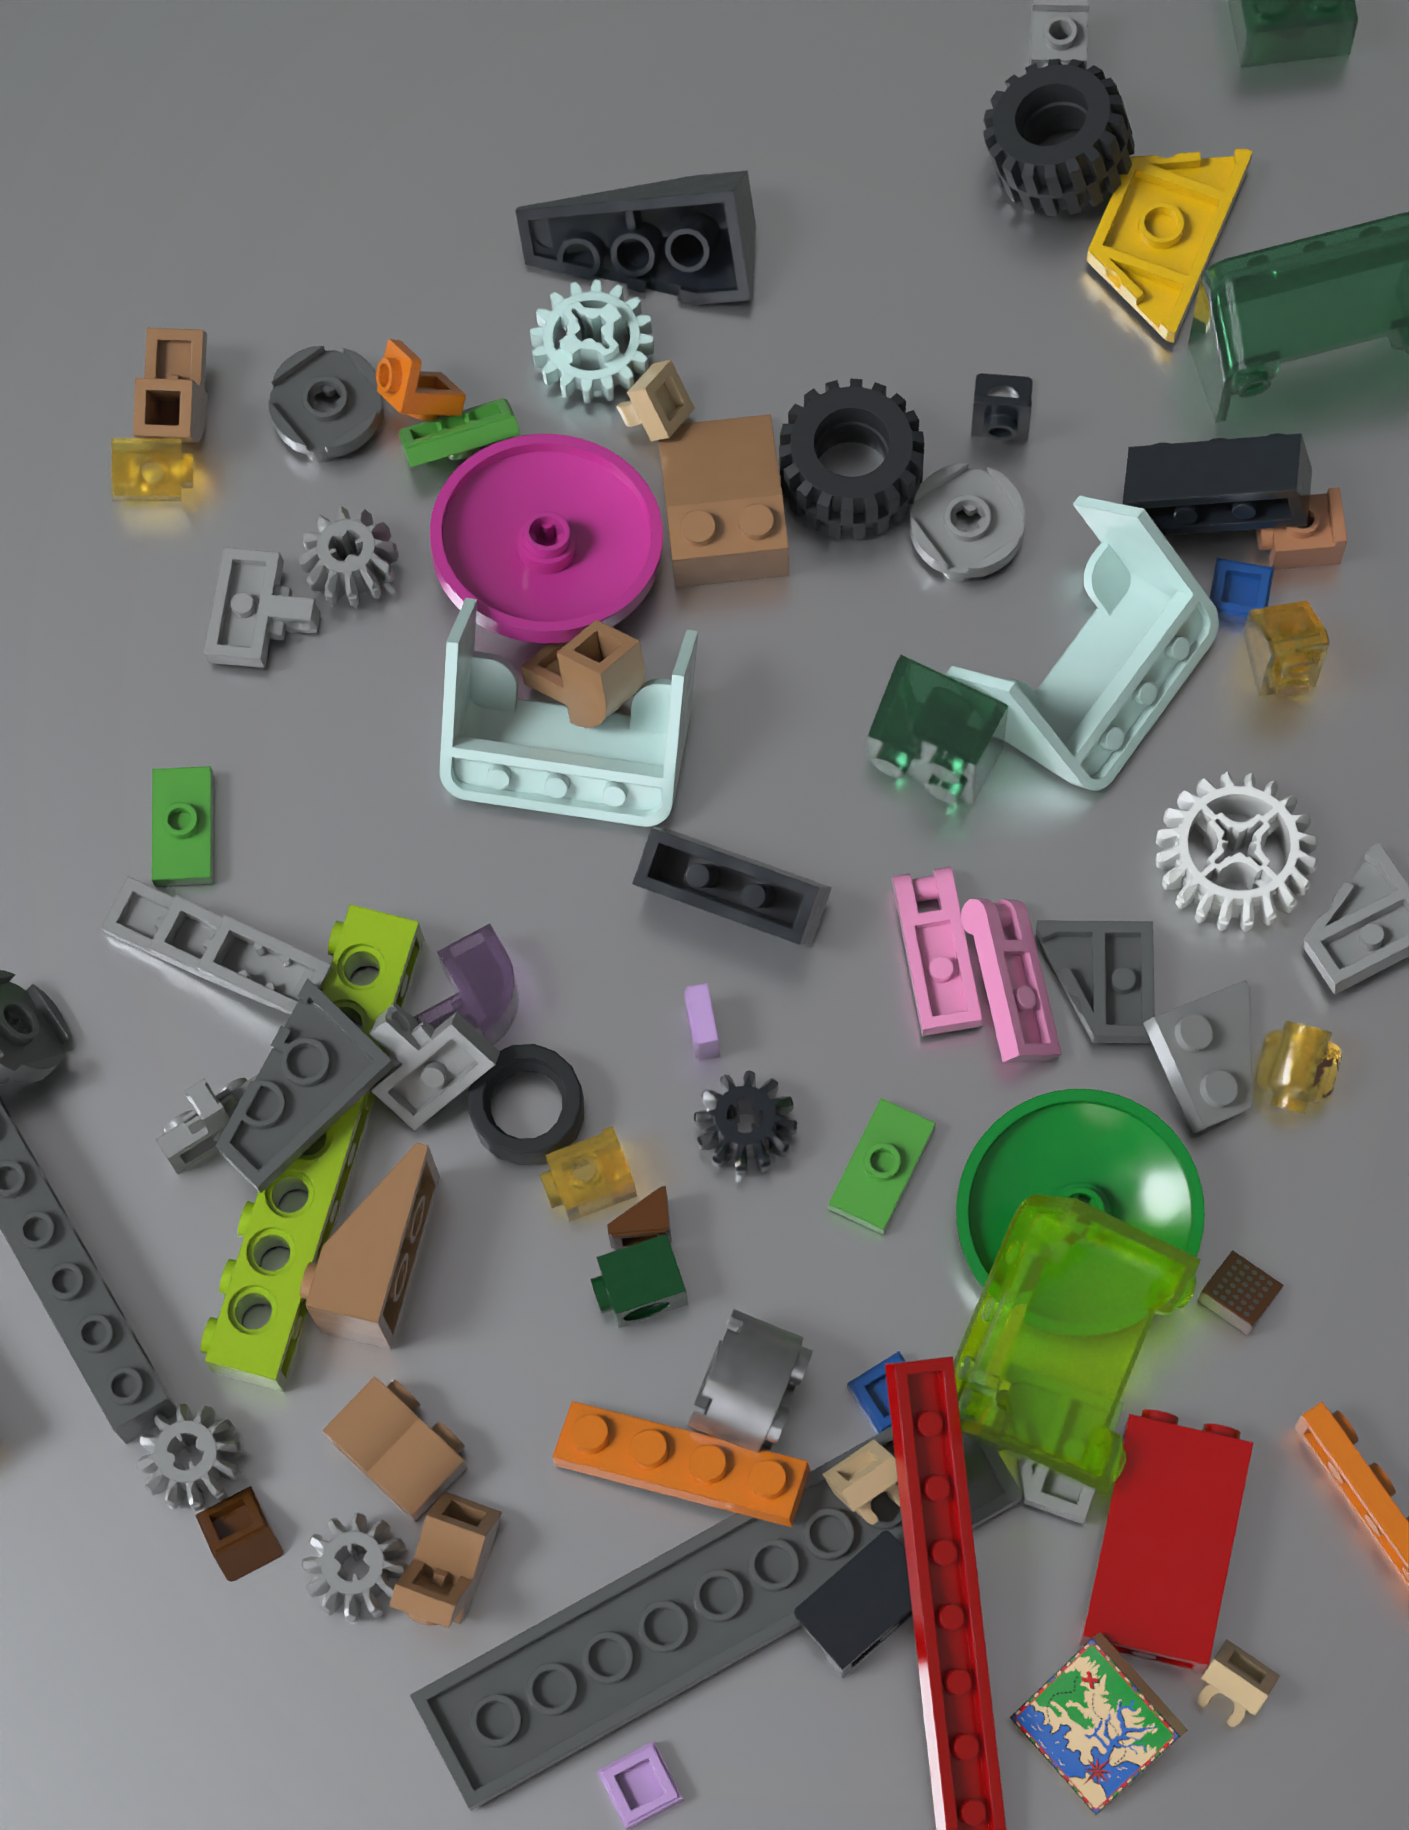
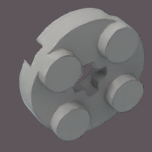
M953 464L939 469L926 478L919 486L914 497V504L910 510V536L916 551L929 566L943 572L949 580L954 582H965L972 577H983L1000 570L1012 560L1023 542L1025 505L1022 496L1010 479L1001 472L988 467L987 472L980 469H968L969 464ZM961 510L968 516L978 513L982 518L977 522V530L968 532L957 529L955 527L957 524L956 513Z

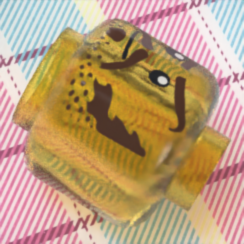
M1285 1021L1283 1030L1275 1029L1266 1034L1255 1074V1082L1262 1090L1273 1093L1270 1105L1306 1114L1308 1103L1323 1104L1331 1100L1342 1060L1340 1047L1330 1042L1332 1032Z

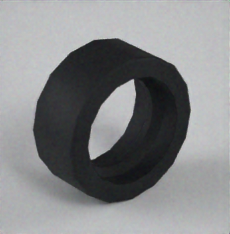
M536 1044L511 1045L500 1050L496 1064L470 1085L468 1090V1112L481 1144L497 1158L516 1165L542 1164L560 1156L577 1139L584 1121V1096L581 1084L572 1065L556 1051ZM535 1071L546 1075L557 1085L562 1096V1110L558 1121L548 1132L535 1138L520 1139L506 1134L496 1125L491 1114V1099L496 1087L506 1077L517 1072Z

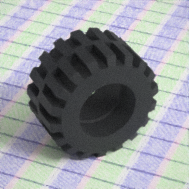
M1059 58L1048 60V66L1038 68L1036 63L1025 67L1026 74L1021 77H1017L1015 74L1005 81L1007 89L995 92L990 100L993 109L985 111L983 120L986 127L983 131L984 140L1002 188L1006 189L1008 197L1015 204L1022 201L1024 209L1036 213L1042 207L1046 216H1058L1062 209H1068L1070 215L1082 212L1081 206L1089 202L1093 207L1104 201L1102 194L1105 191L1114 193L1120 187L1119 175L1121 173L1128 175L1132 166L1130 155L1135 153L1133 133L1117 85L1111 77L1105 78L1102 69L1093 65L1086 70L1084 61L1072 59L1068 65H1062ZM1066 129L1080 130L1076 135L1063 143L1051 146L1038 145L1046 137L1057 131Z
M850 378V387H839L838 380L825 383V393L819 394L813 388L804 394V407L798 404L793 405L788 412V424H783L780 432L779 468L781 488L784 498L790 497V509L797 517L806 513V525L818 531L822 525L828 527V536L841 539L842 531H853V540L866 538V529L874 528L877 535L889 530L890 518H893L898 523L901 522L908 515V504H914V497L923 480L925 442L923 431H919V418L915 411L906 412V400L898 393L888 398L886 396V386L875 382L872 389L863 388V379ZM856 442L876 450L884 461L879 467L868 474L848 477L830 471L819 459L828 449L835 445Z

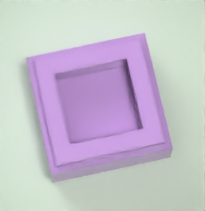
M708 984L689 986L687 991H684L695 1056L696 1058L699 1057V1061L720 1057L719 1040Z
M654 1741L597 1770L627 1830L684 1801Z

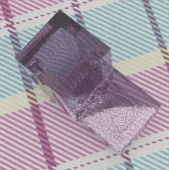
M489 923L437 951L442 969L456 994L414 1016L418 1025L425 1021L433 1026L435 1030L457 1012L492 1045H495L508 1032L518 1010V986L511 960Z

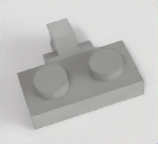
M223 547L204 649V656L208 663L265 668L270 639L284 640L285 630L291 633H317L321 611L316 605V600L314 598L292 597L291 588L280 585L284 565L280 552Z
M393 1003L378 1015L370 1035L387 1050L386 1055L392 1060L394 1067L372 1087L371 1092L415 1131L496 1064L500 1051L457 1012L434 1030L433 1026L425 1021L418 1025L417 1020L396 1003Z
M257 1075L249 1080L239 1078L228 1083L216 1096L205 1078L184 1090L194 1110L186 1111L173 1118L164 1127L165 1133L155 1139L177 1174L217 1149L216 1143L250 1081H255Z

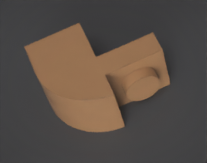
M147 328L144 378H135L133 436L138 440L198 443L201 440L208 407V393L205 391L207 333L204 330Z
M598 620L591 623L570 642L548 643L521 666L525 685L567 705L570 723L584 728H593L600 725L643 687L645 681V667L640 641Z
M444 1491L426 1515L415 1557L395 1584L389 1606L406 1612L412 1620L424 1625L439 1624L449 1628L453 1622L460 1624L470 1607L481 1580L502 1512Z

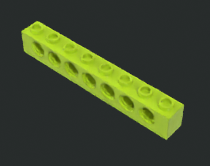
M350 904L345 921L337 920L332 928L328 942V955L333 956L331 962L333 968L321 991L351 1021L360 1023L362 1025L361 1030L387 1054V1050L370 1035V1031L373 1029L378 1015L391 1004L396 1003L403 1009L422 950L424 937L419 921ZM373 966L379 969L377 978L370 984L359 986L349 981L352 973L359 967ZM371 1089L324 1133L327 1137L326 1143L319 1152L313 1155L302 1154L262 1193L258 1191L255 1203L251 1201L246 1202L238 1224V1236L243 1237L237 1260L228 1259L220 1280L219 1293L225 1295L218 1318H209L201 1340L200 1351L206 1354L204 1361L214 1374L284 1392L309 1312L305 1306L307 1299L300 1297L303 1275L309 1262L318 1263L322 1246L333 1235L376 1095L371 1092ZM293 1189H302L309 1193L306 1204L300 1210L287 1213L278 1209L279 1201L286 1192ZM275 1246H283L290 1249L289 1260L282 1268L268 1271L260 1267L261 1258L268 1249ZM266 1304L272 1307L271 1318L263 1327L247 1329L242 1326L243 1315L251 1306Z

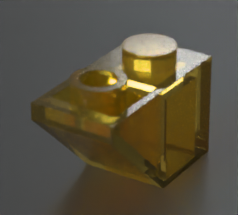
M1305 600L1249 610L1243 634L1258 697L1275 694L1280 699L1294 698L1305 694L1311 687H1316L1330 641L1325 627L1309 602Z

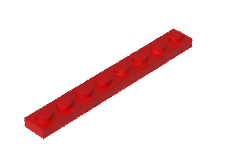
M939 1357L885 1364L936 1829L1006 1830L953 1357Z

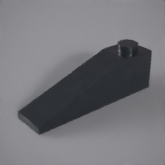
M748 170L687 176L517 207L515 210L525 265L585 279H591L594 276L627 284V289L645 292L647 289L678 296V301L695 305L751 300L753 297L756 222Z

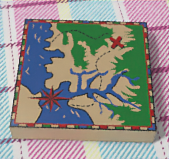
M1101 1632L1092 1637L1010 1716V1719L1095 1815L1104 1810L1188 1731Z

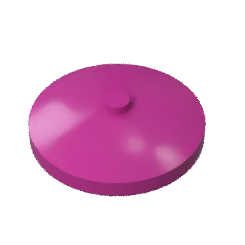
M522 435L505 439L478 451L464 461L447 479L437 496L431 515L430 552L436 576L450 600L461 609L465 598L477 599L476 623L499 635L533 643L570 642L595 620L610 627L616 625L633 612L644 600L653 586L661 563L663 523L656 498L648 484L628 462L609 449L568 435Z

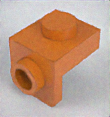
M389 339L386 344L384 358L379 361L377 366L376 391L400 414H407L419 420L435 421L439 415L461 416L466 394L442 372L420 371L422 366L421 359L401 340Z

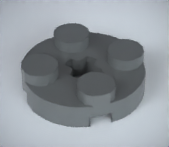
M324 346L305 348L285 360L275 372L272 380L273 389L270 394L269 412L274 428L288 446L297 452L307 454L311 460L319 463L331 461L336 456L346 455L360 448L372 437L384 419L383 399L376 391L377 382L374 368L360 354L342 348L343 352L336 350L325 351ZM323 392L328 397L336 393L341 397L336 401V408L328 412H320L315 410L317 406L315 396Z
M0 970V1084H6L10 1079L25 1083L37 1082L46 1078L64 1060L67 1052L63 1053L62 1044L69 1038L68 1027L58 1007L44 991L34 984L25 990L19 985L9 982L16 974L5 970ZM14 1025L17 1028L18 1032L14 1030L11 1026Z

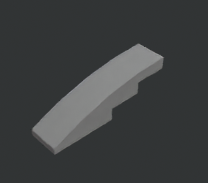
M130 876L125 880L101 926L105 934L210 982L290 1015L299 1001L297 996L307 978L321 990L333 968L331 964L224 914L222 917L180 896L175 895V897L163 893Z

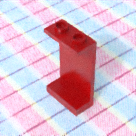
M1144 1409L1141 1416L1129 1414L1124 1428V1441L1090 1603L1084 1619L1079 1645L1084 1646L1092 1637L1101 1632L1121 1655L1204 1674L1210 1663L1254 1442L1239 1439L1241 1432L1228 1426L1208 1423L1203 1425V1430L1178 1425L1179 1418L1173 1414Z

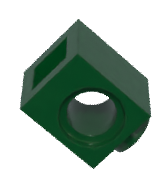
M667 1234L596 1257L601 1275L590 1279L601 1314L613 1311L619 1328L688 1305L687 1292Z

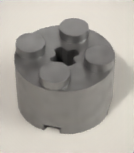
M733 1309L726 1325L737 1329V1331L727 1329L723 1341L719 1340L694 1402L695 1406L705 1409L704 1414L694 1410L688 1419L687 1426L758 1453L761 1446L771 1449L773 1443H777L790 1411L789 1408L780 1405L786 1389L793 1392L796 1385H800L813 1350L802 1346L803 1337Z

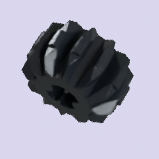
M750 1070L746 1071L743 1076L744 1086L736 1087L729 1075L725 1074L722 1076L720 1083L723 1095L713 1090H704L701 1095L702 1102L708 1109L694 1113V1125L705 1130L697 1137L700 1150L716 1148L712 1161L713 1165L717 1168L725 1166L732 1157L735 1158L736 1174L744 1176L747 1173V1160L755 1159L758 1168L762 1172L769 1171L771 1169V1162L767 1152L769 1151L780 1157H786L790 1152V1148L783 1137H789L797 1133V1121L786 1117L794 1109L792 1098L790 1096L775 1098L778 1092V1082L773 1078L766 1081L760 1089L756 1088L755 1073ZM741 1114L753 1115L752 1132H738L737 1123H740Z

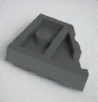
M1037 920L1036 937L1092 1043L1152 1044L1143 1023L1155 1016L1153 921Z

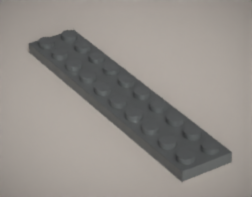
M959 1388L957 1396L973 1529L1023 1501L1024 1495L962 1389ZM892 1426L809 1473L792 1527L735 1513L412 1693L410 1697L468 1808L471 1811L801 1626L794 1616L795 1608L881 1532L890 1531L905 1548L901 1506L899 1507L892 1501L887 1492L880 1493L871 1501V1509L878 1518V1522L871 1525L856 1511L853 1512L833 1493L822 1475L873 1439L895 1458Z

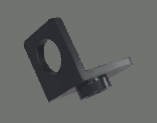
M978 374L975 381L971 436L989 437L995 440H1028L1032 409V379L1025 376ZM1006 389L1013 392L1017 398L988 395L995 390Z

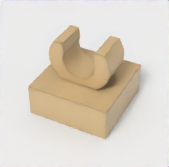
M672 360L653 363L627 392L631 401H625L617 405L625 425L631 427L643 424L651 441L670 438L695 409Z
M874 1439L822 1474L833 1493L853 1512L856 1511L871 1525L878 1522L876 1514L871 1509V1501L880 1493L887 1492L891 1500L900 1507L899 1488L896 1483L898 1479L895 1458Z
M1226 1639L1201 1678L1206 1682V1685L1199 1695L1198 1704L1205 1708L1214 1695L1224 1694L1234 1702V1709L1226 1724L1235 1727L1244 1719L1248 1711L1254 1716L1257 1714L1280 1675Z

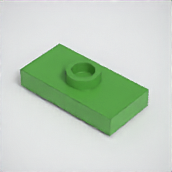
M504 398L462 411L461 416L445 415L438 417L435 421H425L398 431L410 468L444 457H448L451 460L465 459L480 451L481 446L520 435L515 414L508 400Z
M211 766L152 769L151 880L155 887L214 884V773Z
M880 1098L828 1204V1209L884 1235L935 1130L936 1123Z

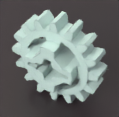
M600 280L593 281L590 292H582L577 282L571 283L570 297L565 299L560 294L553 292L550 295L553 310L538 308L536 311L539 327L530 329L531 344L535 347L532 350L535 368H543V379L547 386L560 380L561 394L565 398H568L575 389L582 390L584 403H591L594 391L601 390L608 401L614 400V386L620 384L623 388L629 390L634 385L632 372L644 374L648 370V358L646 356L654 354L653 336L649 335L652 333L650 315H641V300L638 297L624 302L623 287L618 284L607 294L602 292ZM562 328L566 336L559 341L560 348L556 350L555 340ZM628 332L630 342L623 355L620 352L619 346L625 342L624 335Z

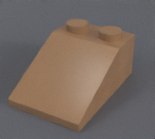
M771 414L684 423L678 427L670 438L659 440L675 588L789 576V546Z
M416 1142L322 1246L318 1263H308L301 1283L300 1297L307 1299L305 1306L321 1333L391 1350L440 1178L428 1145Z

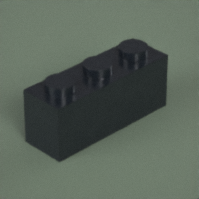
M1275 433L1261 437L1215 438L1209 441L1172 444L1162 442L1147 446H1134L1128 449L1122 503L1123 505L1145 509L1164 536L1308 525L1312 466L1302 433Z
M651 827L632 882L633 885L799 945L813 943L832 888L679 832Z

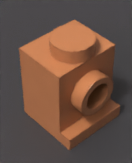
M1340 487L1328 488L1327 493L1310 495L1308 524H1311L1310 527L1298 528L1292 526L1256 529L1259 550H1268L1270 566L1274 570L1337 565L1341 563L1347 544V534Z

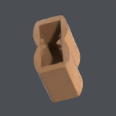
M374 1376L322 1431L326 1438L416 1522L467 1468L464 1460L458 1455L465 1448V1445L440 1421L430 1428L419 1419L414 1411L421 1404L398 1381L393 1379L386 1387Z

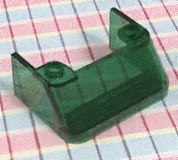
M1409 212L1226 258L1204 271L1200 279L1188 345L1215 423L1226 421L1232 395L1238 394V396L1244 398L1253 397L1269 389L1272 384L1271 381L1279 373L1281 363L1386 336L1393 349L1405 350L1409 354Z

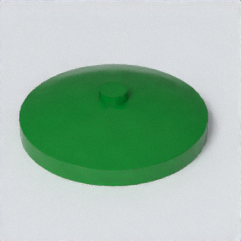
M1065 1089L1033 1097L1007 1111L989 1127L974 1146L962 1172L957 1192L956 1223L964 1257L979 1285L1001 1309L1015 1319L1035 1329L1059 1336L1096 1337L1108 1335L1132 1327L1152 1316L1177 1293L1188 1277L1199 1252L1204 1231L1205 1208L1202 1185L1197 1168L1181 1139L1159 1116L1146 1107L1126 1097L1101 1090Z

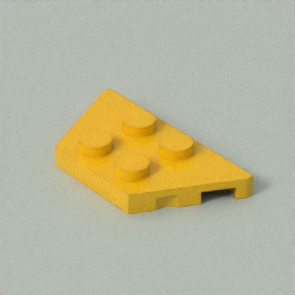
M1235 149L1233 156L1201 158L1200 152L1177 153L1169 158H1162L1157 155L1130 156L1132 166L1128 175L1121 173V185L1112 194L1088 249L1087 262L1166 341L1174 343L1250 166L1253 154L1251 150Z

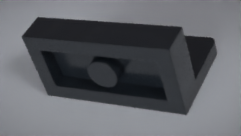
M890 1531L881 1532L794 1610L795 1618L825 1651V1659L841 1678L847 1675L913 1616L906 1551Z

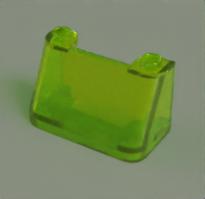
M1038 1194L1029 1196L1022 1202L1011 1220L954 1358L962 1436L1092 1491L1107 1494L1110 1484L1122 1472L1126 1460L1125 1450L1122 1449L1121 1435L1109 1429V1426L1154 1315H1168L1188 1304L1196 1288L1195 1274L1201 1259L1076 1198Z

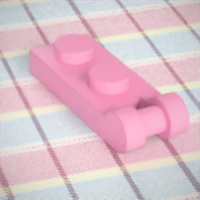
M952 868L933 869V876L911 879L910 873L892 876L894 898L899 914L922 1036L981 1027L982 1016L965 930L961 923V910ZM937 899L940 910L918 913L916 902Z
M989 899L968 900L962 908L961 923L966 932L974 936L1002 1061L1046 1062L1062 1055L1032 926L1025 904L1022 901L1010 899L999 900L997 903Z

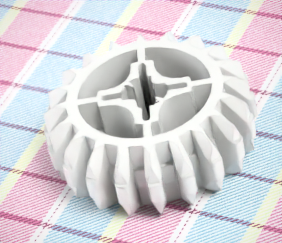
M1227 771L1221 775L1219 789H1216L1210 781L1203 778L1198 782L1197 796L1186 790L1181 792L1177 800L1180 809L1168 808L1166 810L1163 822L1168 828L1159 830L1156 837V844L1164 849L1157 853L1156 867L1168 870L1162 880L1164 890L1182 888L1177 895L1175 904L1178 906V909L1188 907L1193 902L1196 903L1198 907L1194 919L1197 923L1205 921L1209 912L1219 915L1217 928L1220 931L1228 928L1231 917L1238 918L1240 927L1244 932H1247L1253 927L1255 914L1263 923L1270 926L1275 923L1277 917L1276 908L1285 913H1291L1297 903L1294 895L1304 896L1307 894L1311 883L1306 876L1314 874L1318 864L1317 859L1309 855V853L1316 850L1318 844L1316 835L1304 833L1311 823L1309 814L1291 815L1297 804L1295 794L1286 796L1281 801H1278L1275 798L1278 789L1276 781L1269 782L1264 791L1254 788L1256 779L1252 772L1245 776L1242 786H1235L1232 776ZM1225 815H1244L1252 819L1246 822H1236L1230 820ZM1195 829L1205 837L1203 844L1212 854L1207 859L1206 867L1201 871L1195 866L1188 847V839ZM1271 833L1279 841L1284 856V868L1278 876L1268 867L1270 860L1261 849L1265 846L1266 839ZM1249 844L1246 856L1238 852L1232 857L1228 856L1224 859L1227 848L1234 852L1241 847L1245 848ZM1235 881L1242 883L1249 890H1231L1220 887V885L1225 882Z

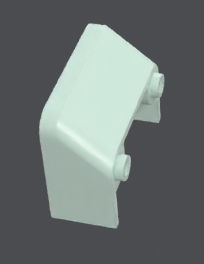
M1079 495L1073 505L1101 542L1089 558L1084 572V586L1087 594L1097 606L1095 612L1035 692L1023 681L1015 679L1004 680L951 666L946 676L992 733L1070 784L1098 791L1107 787L1113 781L1210 648L1218 632L1219 616L1213 602L1145 509Z
M465 598L446 643L440 779L447 791L455 797L467 801L649 827L663 822L669 816L676 796L691 713L698 631L686 630L672 673V680L657 678L646 681L643 687L634 695L631 715L613 713L600 725L593 728H584L570 723L568 709L565 705L517 699L518 675L512 664L499 655L474 651L477 599Z

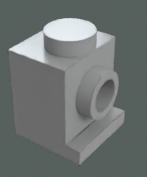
M1033 0L1030 24V65L1036 63L1037 67L1041 68L1048 66V60L1060 58L1062 65H1068L1072 59L1084 61L1087 68L1089 0Z

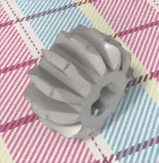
M341 506L338 512V521L332 523L328 518L319 515L317 525L320 533L304 532L302 541L307 551L300 554L299 563L302 571L309 573L306 580L309 588L314 593L325 590L326 601L331 603L332 606L343 595H347L350 605L357 608L360 603L359 594L367 592L369 596L379 600L382 593L378 582H394L396 574L391 563L397 561L399 553L397 545L389 541L391 532L387 524L381 522L373 525L372 514L366 509L352 520L348 510Z
M183 1403L177 1405V1422L173 1424L161 1413L154 1417V1422L162 1433L159 1437L151 1434H142L140 1436L139 1443L154 1453L138 1459L136 1466L141 1473H153L145 1484V1488L151 1495L154 1496L166 1490L165 1504L172 1509H177L187 1494L190 1506L195 1511H199L204 1508V1491L209 1490L219 1501H222L227 1496L225 1489L218 1483L221 1477L229 1480H239L241 1476L239 1468L226 1461L241 1456L244 1453V1448L239 1441L228 1440L235 1430L234 1425L229 1419L220 1420L214 1424L215 1411L212 1407L204 1405L198 1411L193 1421L190 1408L187 1404ZM196 1444V1448L203 1455V1458L196 1466L189 1461L190 1469L185 1470V1467L177 1459L178 1455L184 1448L191 1453L190 1445Z
M363 1513L354 1514L351 1522V1531L347 1532L337 1517L330 1519L328 1523L329 1528L335 1535L333 1539L328 1542L318 1534H313L309 1539L312 1546L322 1553V1557L302 1559L301 1566L304 1571L320 1574L310 1580L305 1586L307 1593L311 1597L327 1593L323 1599L321 1609L328 1615L337 1612L345 1601V1618L349 1622L358 1621L361 1603H366L367 1608L375 1618L382 1616L384 1613L383 1607L377 1600V1597L384 1593L391 1599L395 1584L390 1582L389 1579L400 1578L408 1568L407 1563L392 1561L406 1550L403 1540L395 1538L385 1542L390 1526L382 1519L376 1522L367 1533V1520ZM359 1554H365L363 1560L369 1567L368 1573L362 1579L353 1574V1581H346L349 1574L343 1568L344 1562L350 1556H353L355 1561H359Z

